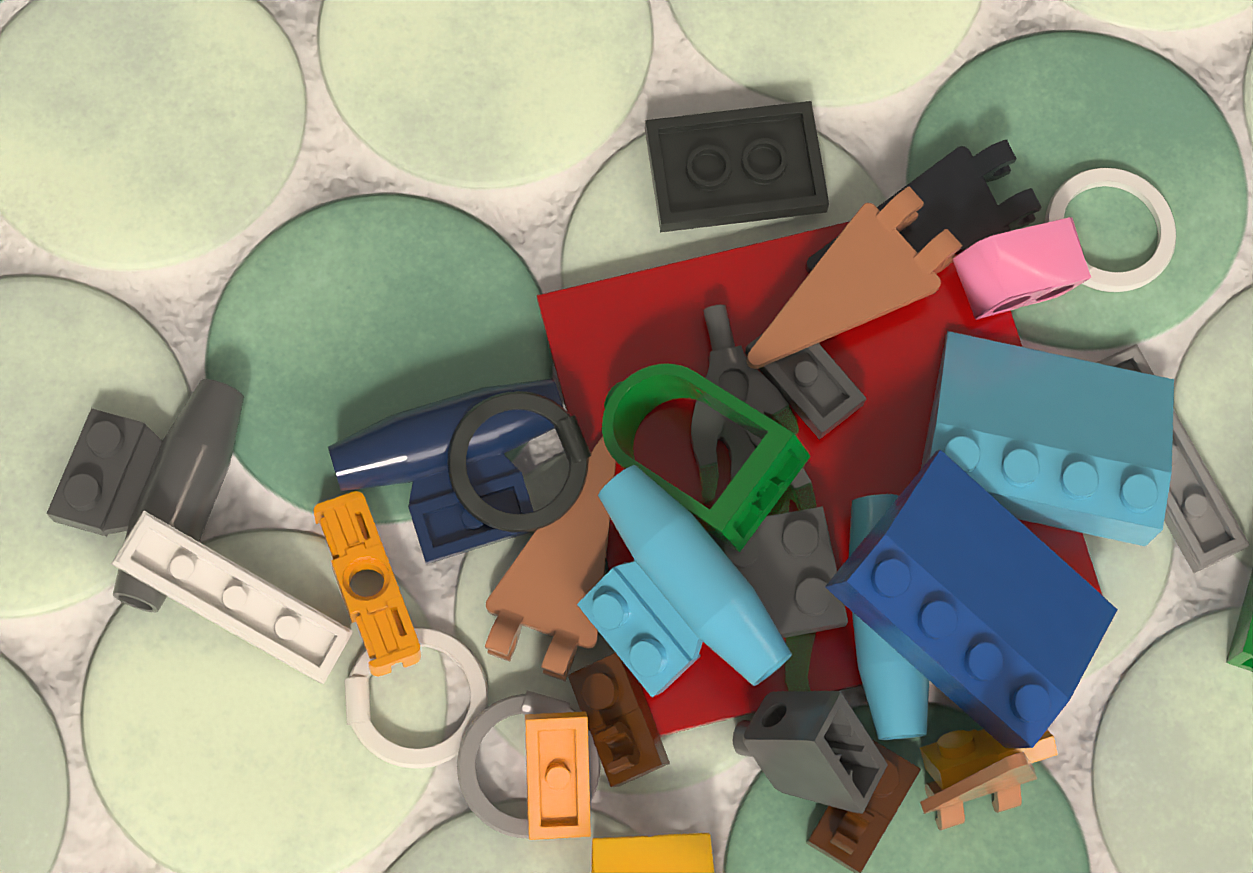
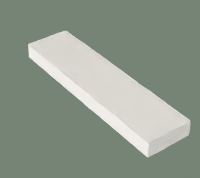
M146 511L141 513L111 563L113 566L322 684L326 681L353 633L349 628Z

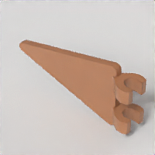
M910 186L897 194L881 211L872 203L863 204L749 351L746 359L748 366L753 369L761 368L936 293L941 284L937 273L953 262V258L956 257L954 254L961 249L962 244L948 229H945L933 238L919 253L904 239L899 232L918 218L919 214L916 211L924 205V202Z
M603 437L591 452V456L588 457L586 482L575 504L560 519L534 532L486 600L487 611L497 616L485 644V648L488 649L487 653L510 662L516 649L522 626L553 636V639L541 666L544 669L543 674L565 682L571 670L577 647L593 648L598 640V630L577 604L604 577L610 516L599 499L598 494L615 477L616 461L608 452Z
M1020 752L1010 755L944 790L935 781L926 783L925 791L928 798L920 803L924 814L937 811L938 818L935 819L939 830H944L965 822L963 802L994 793L992 805L996 813L1021 806L1020 785L1036 780L1037 776L1033 765L1025 753Z

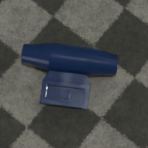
M551 378L475 389L390 415L328 446L341 492L412 482L408 508L426 565L533 532L502 531L492 528L473 517L460 503L452 488L448 474V450L453 433L462 418L475 405L491 396L515 391L530 392L547 397L563 407L555 381ZM526 410L504 411L490 417L481 424L469 443L466 455V469L473 489L485 503L499 511L510 514L534 512L522 472L504 454L555 429L554 425L543 416Z

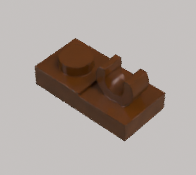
M616 652L567 675L581 712L586 711L588 731L591 732L610 787L624 785L670 764L640 683Z
M873 739L872 741L888 765L863 814L828 805L806 843L853 873H861L921 770Z

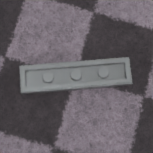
M1137 344L1096 362L1154 375ZM1173 409L1172 474L1164 521L1193 573H1196L1244 550L1249 546V543Z

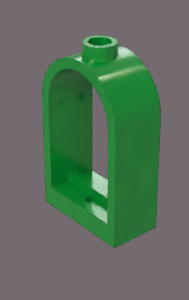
M657 364L643 368L630 375L624 381L615 384L608 392L604 402L602 434L605 446L615 461L624 470L632 465H636L691 512L706 531L738 552H741L811 457L793 432L695 371L681 365ZM678 398H691L701 401L762 439L711 509H708L635 460L633 445L640 423L651 410L666 401Z

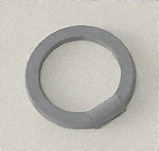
M527 690L526 694L510 696L493 703L483 710L468 727L458 752V781L461 792L470 809L490 828L508 836L529 839L528 819L514 818L495 808L485 797L479 786L476 774V757L483 738L492 727L510 716L518 714L576 712L570 707L569 702ZM588 731L591 803L600 777V757L591 732Z

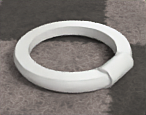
M1096 168L1072 176L1056 190L1046 210L1044 223L1064 219L1067 205L1081 192L1094 187L1108 186L1123 189L1138 197L1152 213L1158 231L1155 252L1152 258L1144 265L1127 272H1108L1097 269L1086 262L1091 278L1082 284L1100 291L1125 292L1140 288L1156 279L1170 262L1176 245L1175 221L1168 203L1160 192L1145 179L1121 169Z
M414 627L420 647L436 649L448 655L459 665L466 676L470 689V706L460 728L444 742L421 749L402 747L384 738L371 723L369 678L371 673L368 662L374 659L369 658L366 649L353 666L349 678L345 679L347 725L352 726L362 744L378 758L400 767L427 768L440 765L458 756L460 744L468 727L488 707V685L481 664L465 644L443 631L425 627Z

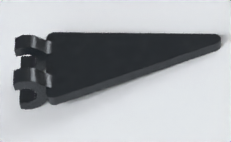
M1003 140L985 148L975 156L972 155L967 147H957L877 208L881 211L897 194L910 186L924 202V205L916 211L919 214L918 218L899 233L919 253L933 238L945 229H948L962 244L961 249L955 253L960 254L973 244L987 237L1016 230L1033 223L1036 219L1034 213L1039 212L1042 207L1032 188L1011 196L999 205L994 199L986 182H991L1010 174L1011 169L1009 165L1015 163L1017 159L1008 141ZM838 236L809 257L806 263V270L809 274Z

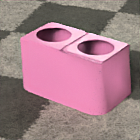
M1072 217L987 237L953 258L955 268L975 319L1058 298L1091 278Z

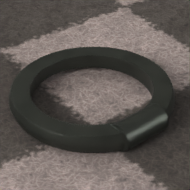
M522 391L506 392L491 396L475 405L457 425L448 450V474L458 500L477 520L502 531L529 532L554 523L575 504L586 482L588 457L591 456V453L575 415L571 416L562 406L542 395ZM508 410L531 411L549 420L555 427L569 462L568 475L559 494L549 504L531 513L510 514L491 507L475 492L467 474L466 455L474 433L487 419Z

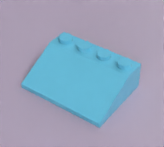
M948 331L944 342L921 469L937 450H942L1017 519L1146 546L1163 530L1172 474L1174 379Z

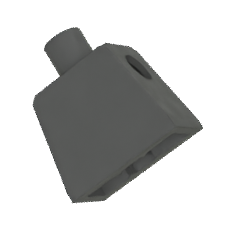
M772 691L764 697L752 720L740 721L733 732L732 741L735 752L742 756L753 757L773 787L781 793L863 814L888 765L849 703L839 691Z

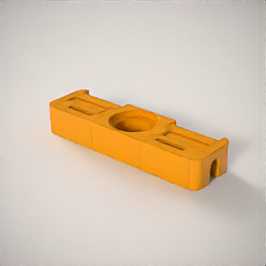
M354 491L318 503L313 510L316 524L320 523L333 560H331L333 573L351 622L357 623L370 659H374L368 662L370 673L373 676L379 677L391 673V666L396 663L402 662L403 667L418 663L421 658L420 643L364 495L359 491ZM361 570H374L381 574L384 579L381 590L375 595L367 597L353 592L350 587L353 576Z

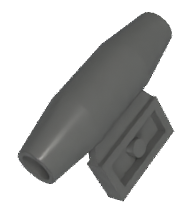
M210 379L201 380L163 441L143 422L91 408L46 514L53 522L106 537L108 534L127 531L126 540L141 513L146 511L199 542L231 463L244 396L238 390L225 383ZM118 568L113 596L131 607L147 612H158L167 596Z

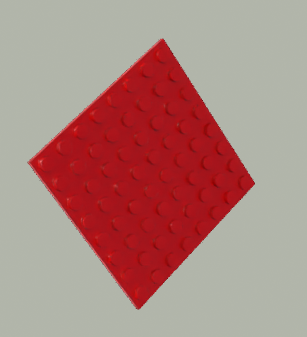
M849 222L537 295V302L566 411L571 416H576L590 453L603 437L604 402L608 392L615 384L624 381L630 375L643 368L657 364L681 365L706 378L709 369L708 358L712 347L703 310L714 305L726 306L735 347L741 346L745 354L746 346L766 331L809 275L806 270V263L809 257L839 236ZM954 262L937 273L941 284L936 293L819 342L821 347L866 397V401L861 408L820 440L790 405H788L785 411L772 418V420L793 432L811 457L803 468L810 478L811 484L794 493L788 487L767 516L823 506L837 571L849 557L852 500L880 494L900 496L921 470L947 332L1022 347L1011 311L975 319ZM678 398L666 401L651 410L640 423L633 445L635 460L708 509H711L731 482L728 449L719 440L716 446V467L699 470L690 439L691 422L697 400ZM617 462L615 476L624 470ZM611 518L606 554L608 571L624 562L634 561ZM1018 519L1102 595L1083 533ZM845 606L848 619L845 627L783 638L792 656L774 673L755 686L704 642L699 652L701 656L665 691L651 697L640 683L660 737L755 713L764 697L772 691H841L863 685L857 664L852 611Z

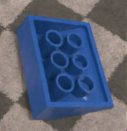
M937 450L825 586L826 589L1004 748H1033L1070 701L1118 610L942 450Z

